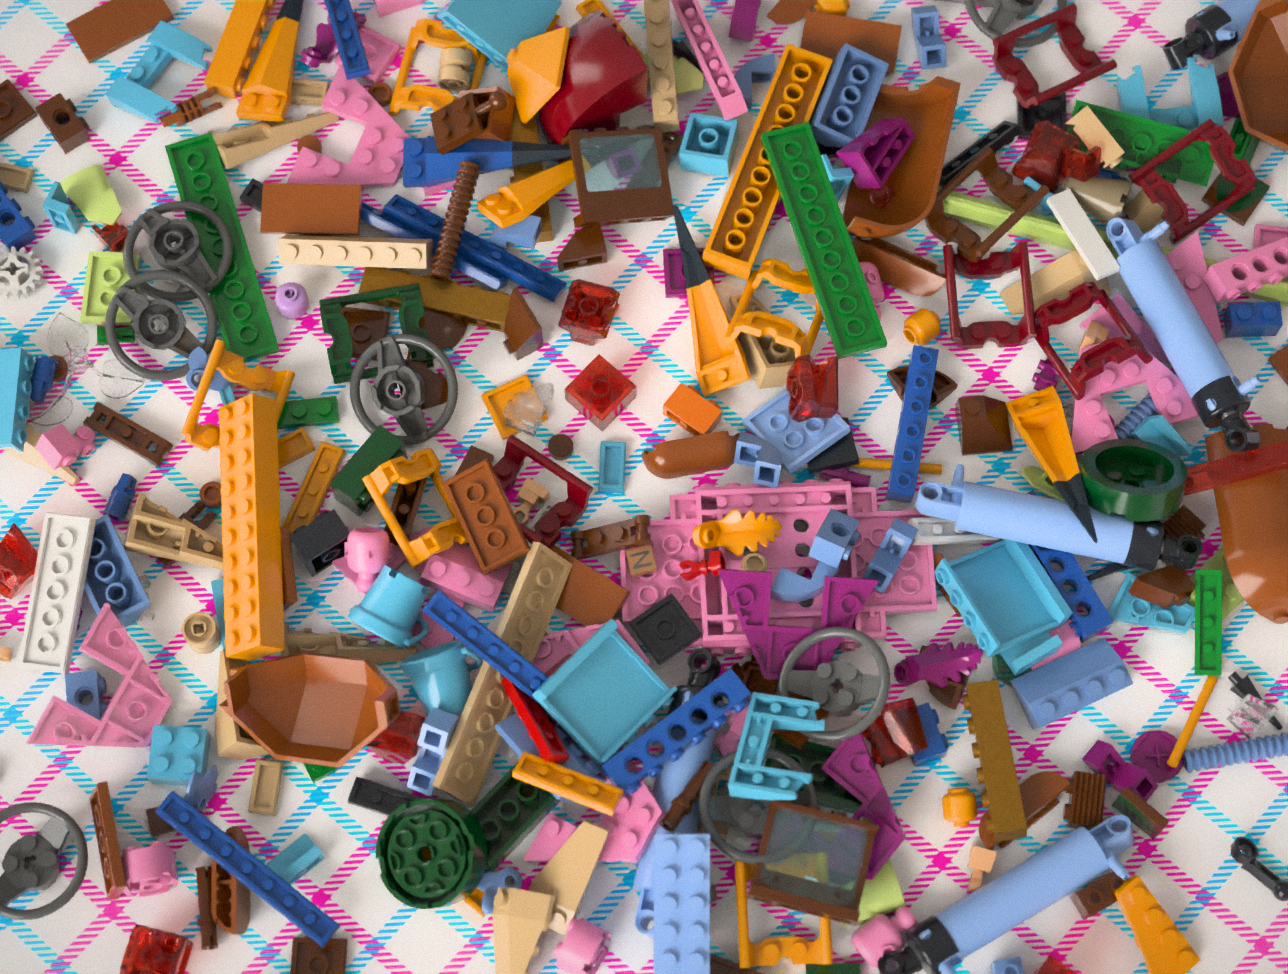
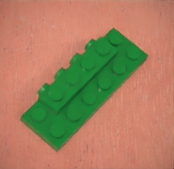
M1076 100L1071 118L1088 106L1124 151L1121 155L1123 160L1115 168L1128 171L1129 166L1138 169L1191 132V130ZM1069 125L1062 148L1089 155V161L1099 163L1072 129L1075 126ZM1194 141L1154 170L1162 175L1163 180H1167L1170 183L1176 184L1178 179L1207 187L1214 161L1209 154V144L1207 141Z

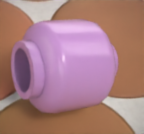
M287 282L277 289L275 302L279 312L284 317L296 319L307 312L309 298L302 285L296 282Z

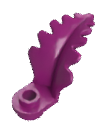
M354 11V18L359 29L362 27V24H365L367 19L364 14ZM327 16L328 24L319 23L316 27L315 46L303 48L301 51V61L308 66L318 68L322 63H331L333 57L339 53L329 16Z
M951 641L947 642L941 650L937 643H931L921 654L912 655L897 663L894 667V677L898 683H902L905 686L926 680L940 688H944L948 685V677L956 683L961 681L960 671L966 676H970V668L976 670L977 663H981L983 650L978 649L977 645L972 647L971 643H968L964 648V642H960L956 649H954Z

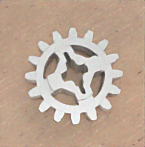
M13 246L9 253L3 249V256L0 257V296L4 294L5 298L9 300L14 295L17 301L20 300V295L22 294L29 298L28 291L37 292L35 284H42L43 282L40 275H43L44 271L40 267L42 264L39 258H36L33 251L27 254L25 247H22L17 252Z

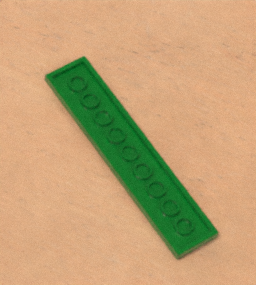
M809 121L761 133L763 147L838 360L886 347L888 342Z
M212 132L165 145L181 201H191L210 208L223 219L231 233L233 241L231 265L222 281L209 292L216 311L222 338L226 343V350L243 357L244 362L280 352ZM184 211L186 219L194 225L199 234L203 248L202 255L215 273L223 256L221 235L216 226L206 217L194 212Z

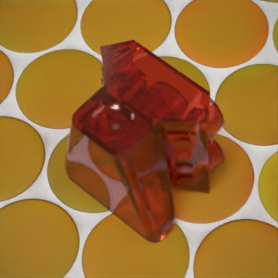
M1048 121L1036 123L1024 152L1014 164L1011 173L1023 181L1028 176L1041 186H1047L1049 191L1054 194L1058 189L1060 178L1065 179L1079 150L1078 138Z
M581 279L572 281L561 311L558 326L570 333L572 341L594 346L598 339L607 338L612 319L620 307L618 303L620 293L612 287Z
M810 354L796 358L787 372L786 389L789 393L788 411L792 420L800 423L810 418L834 417L839 409L837 356L828 357L818 364H815Z
M13 523L0 542V594L10 600L17 597L33 581L38 556L36 549L15 523Z
M913 697L887 704L878 718L861 732L864 738L870 742L872 757L881 768L905 762L929 748Z
M400 710L401 714L370 741L366 747L386 762L405 765L418 753L419 747L417 743L426 718L416 713Z
M136 924L131 931L120 965V974H184L193 942L188 940L189 937Z

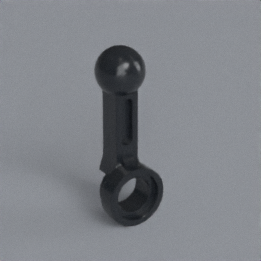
M1245 837L1236 838L1231 844L1230 853L1236 862L1243 864L1240 868L1249 872L1269 888L1277 900L1288 901V881L1280 879L1256 859L1259 851L1251 840Z

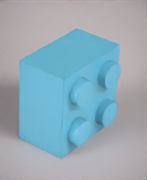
M690 113L679 151L681 170L729 177L740 136L738 120L729 119L725 121L723 117Z
M153 725L147 779L155 785L187 787L193 770L198 771L204 776L208 769L212 737L206 728Z

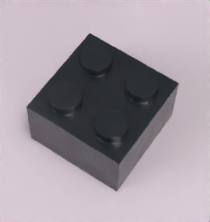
M335 509L330 512L324 511L319 514L315 521L308 526L302 525L293 532V535L290 536L296 554L311 576L314 577L333 565V560L344 557L345 542H347L350 532Z

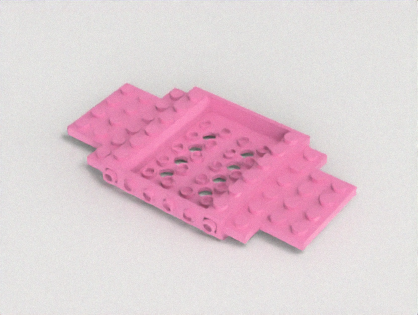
M831 479L828 482L805 480L803 483L779 481L778 488L756 483L751 485L728 483L725 486L702 484L700 487H695V494L669 495L670 519L650 520L648 533L651 534V543L620 550L621 586L630 591L622 606L623 624H629L634 618L672 593L702 633V638L688 647L702 646L703 649H707L715 657H722L724 653H735V656H748L752 649L720 575L714 576L712 571H710L709 575H703L702 573L691 581H685L680 576V574L688 573L691 568L681 569L679 564L682 561L701 562L704 559L710 561L711 551L716 550L722 551L725 557L726 569L742 570L741 563L745 557L743 554L740 556L735 555L723 546L709 549L697 546L692 536L693 530L697 525L712 520H721L735 509L740 511L742 518L750 510L755 512V519L763 512L766 513V518L769 515L773 516V520L777 518L778 523L782 524L779 537L775 536L774 542H770L767 539L768 547H763L758 542V553L767 560L768 567L766 572L772 573V588L781 567L796 574L801 569H807L813 575L819 560L810 556L799 557L795 552V548L800 544H805L811 549L815 536L831 508L860 521L856 531L860 532L859 538L852 548L847 561L842 559L839 564L840 569L837 576L863 577L895 517L908 524L911 518L930 516L921 514L917 510L878 511L876 487L851 488L850 481H844L843 479ZM803 519L808 523L809 528L805 532H797L793 526L794 522ZM911 543L884 594L875 589L872 590L864 603V607L856 616L851 626L852 629L865 633L873 640L886 639L885 614L937 612L932 545L913 546ZM651 545L657 572L632 578L625 551ZM823 592L814 597L813 604L807 608L802 607L799 602H782L770 598L768 625L820 628ZM843 638L837 649H840L841 652H852L856 648H860L861 643L849 638Z

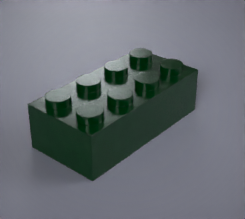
M772 733L769 748L790 756L803 767L807 774H812V783L816 791L818 805L851 814L858 810L863 803L821 769L837 748L807 741L799 750L776 733ZM872 757V760L876 766L877 758ZM766 758L764 767L789 770L781 763ZM801 786L798 791H804L803 787Z
M516 764L471 809V812L477 818L484 831L488 848L486 868L492 872L498 868L560 802L550 791L512 777V771Z

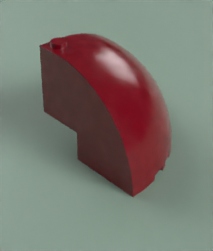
M593 11L570 27L561 87L538 111L539 123L547 144L561 145V139L566 137L569 131L583 129L584 133L591 132V130L596 128H606V131H614L615 128L620 127V114L647 102L648 68L634 45L629 47L623 30L616 31V22L609 16L604 18L605 14L602 11ZM598 142L581 143L580 146L597 147ZM570 157V158H564V159H558L557 162H558V163H561V162H564V161H566V160L571 159L572 157Z

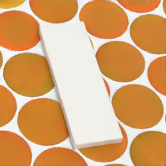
M45 512L18 667L63 674L69 673L96 518Z

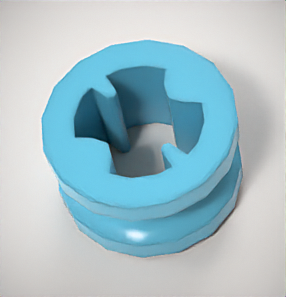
M227 385L226 389L218 388L223 406L236 401L231 385Z

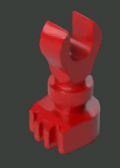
M720 550L711 551L710 561L707 559L701 560V562L685 560L679 564L681 569L691 568L688 573L680 574L685 581H691L702 573L703 575H709L710 571H712L714 576L719 575L718 568L726 569L725 557Z

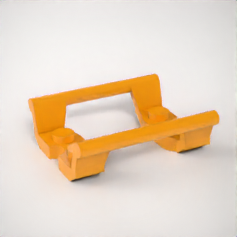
M425 18L417 20L416 26L410 29L388 114L390 116H397L400 108L420 111L425 106L431 107L434 113L458 99L456 96L451 95L449 91L425 85L405 87L413 54L419 40H423L429 46L442 49L450 47L471 49L475 60V67L469 90L479 89L487 56L455 30L442 27L441 21Z
M773 258L763 260L758 271L753 270L751 272L723 341L726 344H732L740 331L757 337H761L764 334L771 335L776 343L795 349L796 364L803 368L807 364L824 320L817 298L816 313L807 334L803 333L798 326L788 319L761 311L745 312L762 278L768 279L775 286L794 292L815 294L807 269L803 268L801 271H793L788 263Z
M217 339L181 432L185 435L184 440L190 445L205 451H209L211 447L220 449V428L214 424L201 425L198 423L200 410L215 370L221 372L226 380L251 391L263 390L278 393L276 397L277 423L296 373L291 370L276 372L259 364L254 368H248L244 364L243 357L225 350L226 343Z
M432 448L416 451L411 456V461L404 456L391 459L379 465L371 474L362 478L412 569L420 566L432 555L450 549L454 545L453 541L459 542L460 545L469 544L442 484L444 480L439 473L442 464ZM430 476L453 518L437 523L428 533L409 542L386 502L384 495L393 483L409 484Z
M827 853L793 854L782 863L765 864L769 870L800 878L811 875L818 882L829 885ZM735 860L740 968L776 966L778 960L782 957L790 958L793 965L833 964L831 920L820 917L821 937L815 941H807L797 936L766 938L759 944H753L749 940L747 883L753 877L755 864H747Z

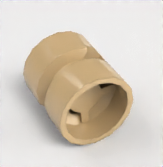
M455 47L446 48L441 51L439 62L441 69L438 72L437 83L439 88L451 93L468 90L470 82L469 71L472 60L470 52Z
M195 612L185 618L182 624V634L189 647L199 654L214 652L221 642L220 631L214 619L204 612Z

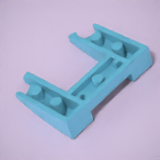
M163 21L158 23L147 38L151 45L126 78L118 76L105 93L113 106L156 124L160 123L156 114L167 108L172 113H175L179 109L176 104L149 90L170 60L175 58L207 71L210 64L208 61L203 60L204 52H213L210 45Z
M1187 58L1192 105L1149 111L1141 64L1133 66L1134 74L1124 81L1121 77L1116 78L1120 112L1187 130H1194L1208 119H1211L1215 124L1224 126L1219 88L1213 64H1208L1206 68L1195 64L1196 58Z
M752 692L728 782L730 796L761 800H795L797 798L796 792L804 783L809 785L812 782V774L764 767L763 764L773 729L825 731L824 719L817 721L815 711L820 708L819 702Z

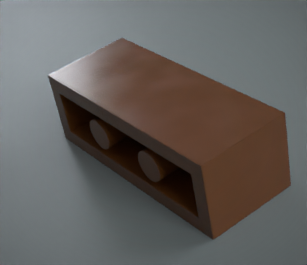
M427 478L409 484L398 483L391 510L408 540ZM386 523L384 530L389 535L390 543L399 546Z

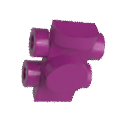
M1046 358V361L1040 359L1037 369H1040L1041 372L1040 374L1035 372L1031 380L1035 383L1033 389L1040 391L1054 386L1056 389L1058 381L1054 380L1055 376L1060 378V375L1048 358Z

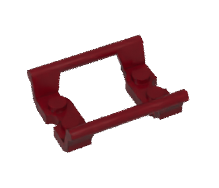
M1071 3L992 40L994 46L992 59L995 68L1004 81L1010 80L1015 84L1012 93L1019 103L1027 109L1117 68V62L1114 59L1103 63L1094 50L1091 51L1084 48L1083 44L1086 38L1075 24L1078 10L1075 3ZM1056 21L1057 34L1060 40L1059 46L1072 66L1082 74L1040 93L1038 91V82L1025 63L1015 57L1012 52L1018 38Z
M1211 119L1202 123L1128 175L1131 182L1142 187L1152 204L1158 202L1163 206L1164 210L1161 218L1170 224L1169 230L1171 234L1169 235V240L1173 245L1255 189L1254 183L1257 179L1253 170L1245 159H1236L1234 156L1236 144L1223 126L1215 124ZM1207 141L1212 160L1227 181L1234 183L1236 188L1227 197L1190 222L1188 208L1174 186L1169 181L1163 180L1154 169L1192 142Z
M1027 242L1017 243L1011 251L990 252L988 258L980 259L977 263L970 262L959 253H955L952 245L947 244L943 246L951 340L957 342L958 348L983 349L984 344L988 341L996 343L998 348L1018 347L1025 345L1030 338L1037 336ZM1020 268L1024 315L1018 325H1012L1007 321L973 322L968 327H962L958 310L955 274L961 275L966 279H996L1004 276L1006 273L1018 271Z
M1084 282L1069 290L1070 294L1067 299L1057 300L1054 298L1041 305L1035 311L1037 336L1034 339L1076 400H1081L1085 396L1086 381L1103 373L1104 366L1108 362L1119 364L1136 354L1145 364L1153 360L1152 355L1104 289L1099 290L1094 282ZM1099 301L1125 336L1109 338L1082 353L1080 359L1070 368V373L1050 344L1048 327L1053 324L1060 325L1089 310L1094 302Z
M510 435L506 442L504 456L493 466L505 493L516 483L517 475L524 465L526 457H529L567 482L568 498L565 501L556 503L537 522L535 532L518 521L529 543L532 544L533 541L540 542L551 549L561 539V532L559 530L565 526L571 528L583 516L588 507L589 496L594 488L514 435Z

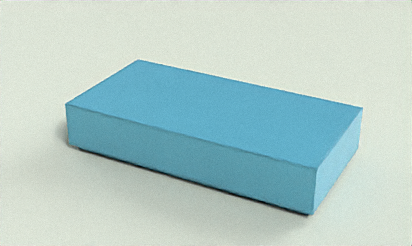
M601 441L598 492L624 493L626 442Z

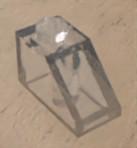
M548 382L516 394L512 402L508 401L503 412L506 426L534 437L554 396V384Z
M1248 694L1243 700L1237 698L1229 706L1228 710L1231 713L1226 720L1249 739L1253 738L1279 708Z

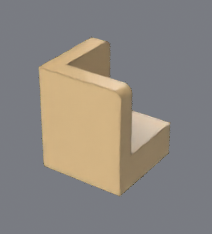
M1143 189L1124 207V211L1129 218L1146 232L1150 231L1162 219L1161 215L1164 210L1160 203L1152 204Z

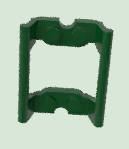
M419 283L319 300L324 334L331 335L333 339L332 345L327 348L334 384L350 382L354 369L350 363L353 356V345L349 324L341 313V310L346 305L398 297L402 302L399 308L402 334H413L429 340L428 331H424L419 327L420 319L425 316ZM405 344L411 352L409 359L427 363L426 368L434 367L431 353L421 347ZM378 367L364 369L361 380L377 377Z

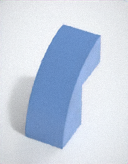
M935 5L911 8L915 47L922 70L947 67L946 44L939 34L938 9Z
M775 54L756 57L745 63L735 73L734 78L742 92L747 109L752 107V83L772 82L776 72Z
M529 215L526 219L503 229L495 224L489 242L507 251L510 242L534 250L542 230L541 217Z
M741 431L736 444L734 463L755 467L752 483L778 488L782 466V457L779 451L766 440Z
M895 517L862 577L878 579V584L874 587L875 590L884 594L915 538L918 529Z
M819 561L811 580L781 567L771 588L770 598L782 602H801L814 598L823 592L824 575L837 576L840 565L838 568Z

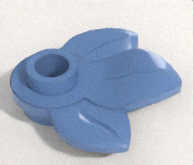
M200 346L195 348L188 358L190 370L187 373L186 382L194 391H197L200 384L194 380V376L196 374L203 375L211 352L206 354ZM215 370L209 389L218 391V388L226 389L227 385H231L232 382L226 380L221 372Z
M212 764L204 776L198 771L193 770L184 800L199 812L204 810L207 802L211 800L217 790L218 769L215 764Z
M504 868L498 873L492 871L484 873L477 887L485 892L482 899V912L484 914L493 913L494 898L498 887L521 888L522 876L519 871L514 868ZM507 876L513 878L514 883L512 886L506 885L505 879Z

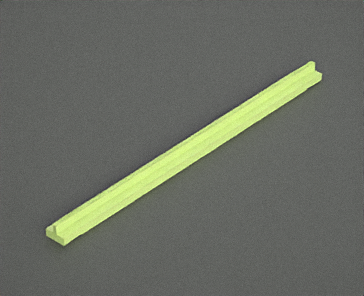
M954 191L943 200L945 217L955 218L959 221L993 230L999 227L1017 210L1007 205ZM1029 211L1007 232L1008 234L1076 250V247L1058 219ZM1096 229L1115 260H1117L1119 255L1110 241L1107 232ZM1160 246L1165 255L1173 250L1172 248ZM1204 257L1207 270L1211 265L1221 262ZM1283 278L1275 285L1266 284L1256 292L1249 293L1248 291L1241 295L1267 302L1280 301V305L1288 307V279Z

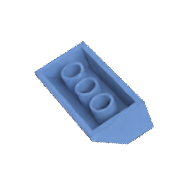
M847 43L844 44L835 56L809 122L816 142L827 147H844L863 133L888 69V63Z
M106 514L96 519L84 589L97 616L104 603L107 602L120 624L127 627L139 619L151 605V602L109 515Z
M1105 638L1092 642L1010 681L1032 729L1041 728L1134 684L1122 658Z
M543 708L570 756L564 764H556L605 782L606 779L600 773V767L585 757V751L567 737L569 734L560 725H557L552 720V716ZM517 713L499 722L494 727L519 757L525 751L542 758L539 754V749L534 740L528 735V730ZM552 793L555 796V798L559 801L575 802L573 800Z

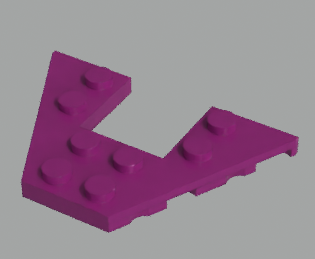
M718 568L719 575L764 679L779 680L780 672L787 656L806 636L829 627L851 628L856 616L864 607L867 598L875 585L878 584V579L824 575L820 628L768 625L772 573ZM843 637L828 638L812 645L799 657L793 670L817 671L820 664L830 662Z
M860 733L843 740L821 769L863 803L851 817L852 819L857 820L858 817L872 819L874 821L873 824L879 825L866 879L872 880L906 839V834ZM797 817L780 822L777 828L773 830L768 853L780 850L791 843L801 831L805 821ZM843 827L830 843L813 829L806 843L794 854L827 853L828 869L838 871L839 873L856 875L865 835L863 832ZM759 845L758 848L755 850L756 853L759 852V847H760V845Z

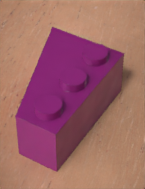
M905 118L881 119L837 151L836 154L845 168L851 167L854 174L852 179L859 189L882 188L916 135Z

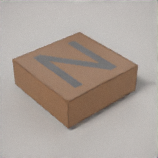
M651 545L625 551L632 578L657 572Z

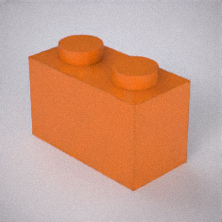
M682 382L663 404V415L693 436L712 433L722 420L721 407L711 399L707 401L700 396V392L691 385L686 386Z

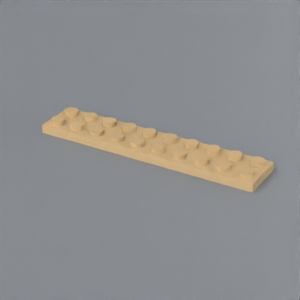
M534 541L495 632L497 636L532 664L573 564L542 543ZM486 661L482 663L432 784L438 790L472 807L475 806L502 740V736L494 727L499 722L510 717L515 707L507 697L506 690L501 683L504 676Z

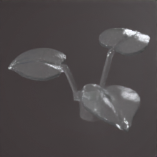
M59 312L49 327L47 346L49 351L55 356L63 358L68 356L69 368L62 392L60 393L56 387L52 386L51 391H47L43 404L33 402L30 399V421L41 426H52L65 421L71 415L73 402L65 395L74 372L82 373L91 368L97 376L101 377L99 380L101 392L113 399L129 396L143 386L145 380L127 370L117 359L104 362L102 372H100L95 367L94 362L89 361L86 348L90 337L87 329L79 322Z

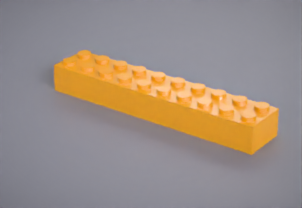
M788 43L786 44L703 251L702 260L704 265L748 281L781 198L761 141V133L810 122L830 72L832 59Z
M252 393L219 408L226 657L253 661L285 650L276 399Z

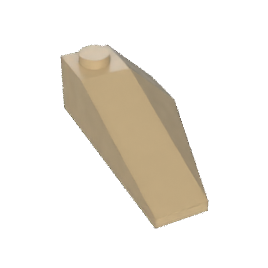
M1077 249L1031 274L1034 312L1041 305L1054 298L1057 300L1067 299L1070 294L1069 290L1084 282H1094L1099 290L1104 289L1108 296H1111L1108 278L1105 277L1097 281ZM1019 281L999 294L1011 315L1024 314L1022 283Z
M742 295L729 297L733 315ZM752 295V298L745 313L750 311H761L771 314V312L754 295ZM741 331L739 333L749 371L758 389L782 387L812 365L809 358L805 367L797 366L795 349L776 343L771 335L764 334L761 337H757Z
M226 649L220 651L215 724L218 756L244 760L268 755L269 753L219 706L226 700L224 682L230 678L229 669L250 665L246 660L226 657Z
M585 819L533 879L528 891L555 896L551 920L548 926L549 929L565 936L568 934L566 932L568 924L573 917L576 918L610 832L609 829Z
M498 887L494 898L492 914L496 974H529L527 966L532 955L537 956L539 947L536 944L541 932H546L548 929L555 896L516 888Z

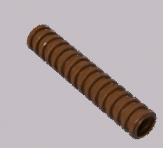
M461 161L459 163L460 169L457 170L458 176L455 177L456 183L453 184L454 190L451 192L452 197L449 199L450 204L447 206L448 212L445 213L447 219L443 220L445 226L441 228L442 233L439 235L440 240L437 242L439 248L435 249L437 255H434L433 260L435 262L431 264L432 270L429 271V275L439 281L451 280L450 273L454 270L452 266L456 263L454 259L457 258L456 252L459 251L460 237L463 236L462 230L465 229L464 223L467 222L466 216L469 215L468 209L471 207L470 202L473 200L472 194L475 193L473 187L477 186V181L475 180L479 178L478 173L481 171V167L471 161Z

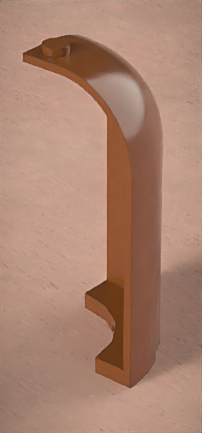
M937 76L929 83L919 85L918 90L908 91L907 86L881 84L863 132L881 119L905 118L916 137L882 188L859 189L853 179L851 180L843 211V219L850 236L862 238L895 236L915 227L929 214L937 196L961 83Z
M1254 424L1253 428L1260 434V444L1253 452H1233L1226 447L1224 432L1214 433L1205 437L1224 554L1229 572L1238 591L1255 612L1275 624L1287 623L1288 426L1286 429H1277L1273 427V424ZM1242 435V436H1241V443L1243 444V442H1244V436Z

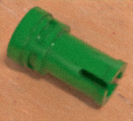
M103 325L97 326L98 346L109 345L105 326ZM134 327L116 328L119 343H134Z

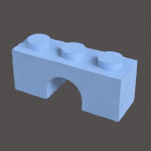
M435 707L432 709L422 725L418 741L421 749L416 761L412 765L407 784L408 788L428 796L433 795L436 788L432 784L456 729L459 716Z

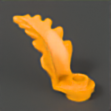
M735 509L721 520H712L697 525L693 530L692 536L694 543L703 549L723 546L735 555L740 556L744 553L745 546L752 552L758 551V542L763 547H768L767 539L770 542H774L775 536L779 537L782 524L778 523L777 518L773 520L772 515L766 518V513L764 512L755 519V512L753 510L748 511L742 518L740 511Z

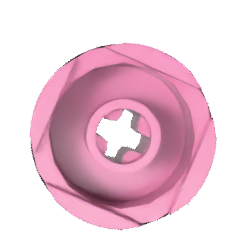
M157 841L151 843L149 847H128L122 850L123 856L121 860L126 887L123 891L126 895L132 896L131 891L139 892V897L155 896L170 891L169 886L172 884L175 887L178 885L174 850L166 847V842Z
M573 917L568 924L566 930L568 934L564 942L560 941L554 950L553 956L557 958L556 965L569 974H596L607 955L608 949L604 948L606 940L611 942L612 933L584 918L577 919Z

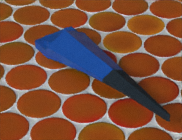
M427 136V138H404L403 186L404 188L431 187L455 181L461 161H471L481 167V171L478 173L480 175L513 167L570 158L571 150L568 145L471 139L441 155L436 148L434 136ZM580 146L582 156L599 152V149L596 147Z

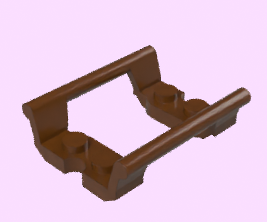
M987 146L937 192L935 203L924 220L926 227L936 238L945 244L950 242L956 243L957 253L968 261L977 263L1018 221L1044 200V197L1050 191L1045 185H1042L1037 191H1034L1026 184L1014 185L1013 175L998 166L993 150ZM975 170L979 172L980 177L989 186V190L994 196L1011 208L1017 209L983 242H981L980 236L955 218L944 216L943 200Z

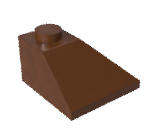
M516 287L512 289L504 328L505 341H503V345L509 355L513 354L518 361L544 346L542 327Z
M985 395L958 398L955 413L962 456L1013 451L1006 402Z

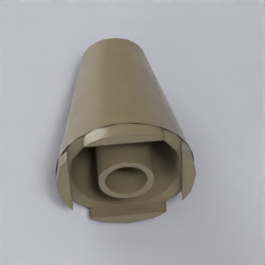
M1071 175L1070 179H1064L1060 192L1070 189L1086 213L1107 225L1111 219L1121 218L1120 215L1127 202L1133 182Z

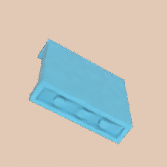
M450 0L449 4L442 7L436 16L507 72L509 63L506 59L509 51L512 48L515 49L521 41L544 34L563 2L560 0Z
M21 347L0 349V448L13 447L20 453L24 452V444L27 441L26 425L30 414L28 407L29 395L32 392L30 379L34 370L33 356Z
M1004 539L951 562H947L943 558L934 571L938 583L944 587L951 603L958 609L965 625L971 629L979 647L985 651L988 658L1064 626L1073 614L1026 543Z
M613 619L604 623L532 694L597 765L607 762L618 754V749L624 743L629 745L638 736L636 730L641 725L644 727L648 726L656 718L654 712L659 707L662 709L667 707L674 700L671 695L677 690L676 686L669 689L615 631L619 625Z

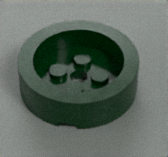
M1113 439L1091 446L1083 454L1080 470L1088 505L1108 516L1111 515V512L1125 515V520L1154 521L1169 517L1177 512L1183 501L1188 473L1183 460L1172 451L1154 443L1135 439Z
M428 798L405 803L388 816L377 838L376 858L379 859L382 873L379 875L382 882L398 901L416 909H434L457 904L474 892L485 873L488 848L482 826L469 809L451 799ZM425 846H429L432 859L429 861H425L422 857V850Z

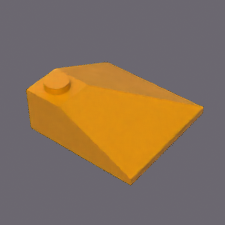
M563 27L521 41L507 55L506 61L509 63L507 75L513 95L516 97L515 102L521 122L525 124L561 87L570 34L569 27Z

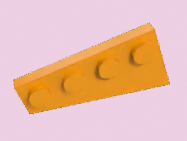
M1134 874L1114 891L1125 919L1135 935L1133 938L1136 945L1141 949L1148 973L1186 974L1201 961L1200 957L1139 875Z

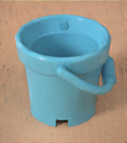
M384 565L360 604L354 605L347 617L370 632L407 649L428 635L429 626L422 619L419 612L430 588ZM418 623L422 627V632L412 637V628L414 624Z
M457 640L413 654L403 659L399 667L405 677L410 678L426 717H428L434 707L457 715L463 712L472 690L469 674L472 670L482 665L483 659L461 641ZM469 655L476 661L469 664L466 662V657Z

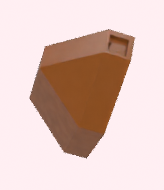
M1260 0L1230 63L1228 74L1245 131L1254 139L1288 154V0Z
M312 652L296 653L229 669L230 678L224 682L226 700L219 705L274 759L341 768L401 714L397 689L369 659Z

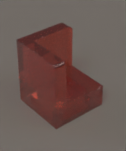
M1095 146L1086 152L1072 147L1067 148L1064 175L1086 182L1099 174L1101 147Z
M117 222L114 226L107 224L101 230L96 224L91 227L95 237L110 252H120L123 250L124 242L129 232L123 224L121 226Z

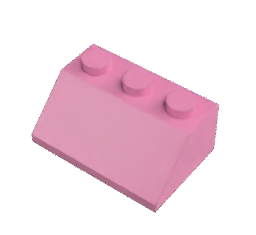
M453 541L454 545L450 549L434 554L428 559L421 575V584L435 590L440 589L445 594L491 613L495 610L513 567L512 564H507L486 576L482 573L472 548L463 544L460 545V543Z

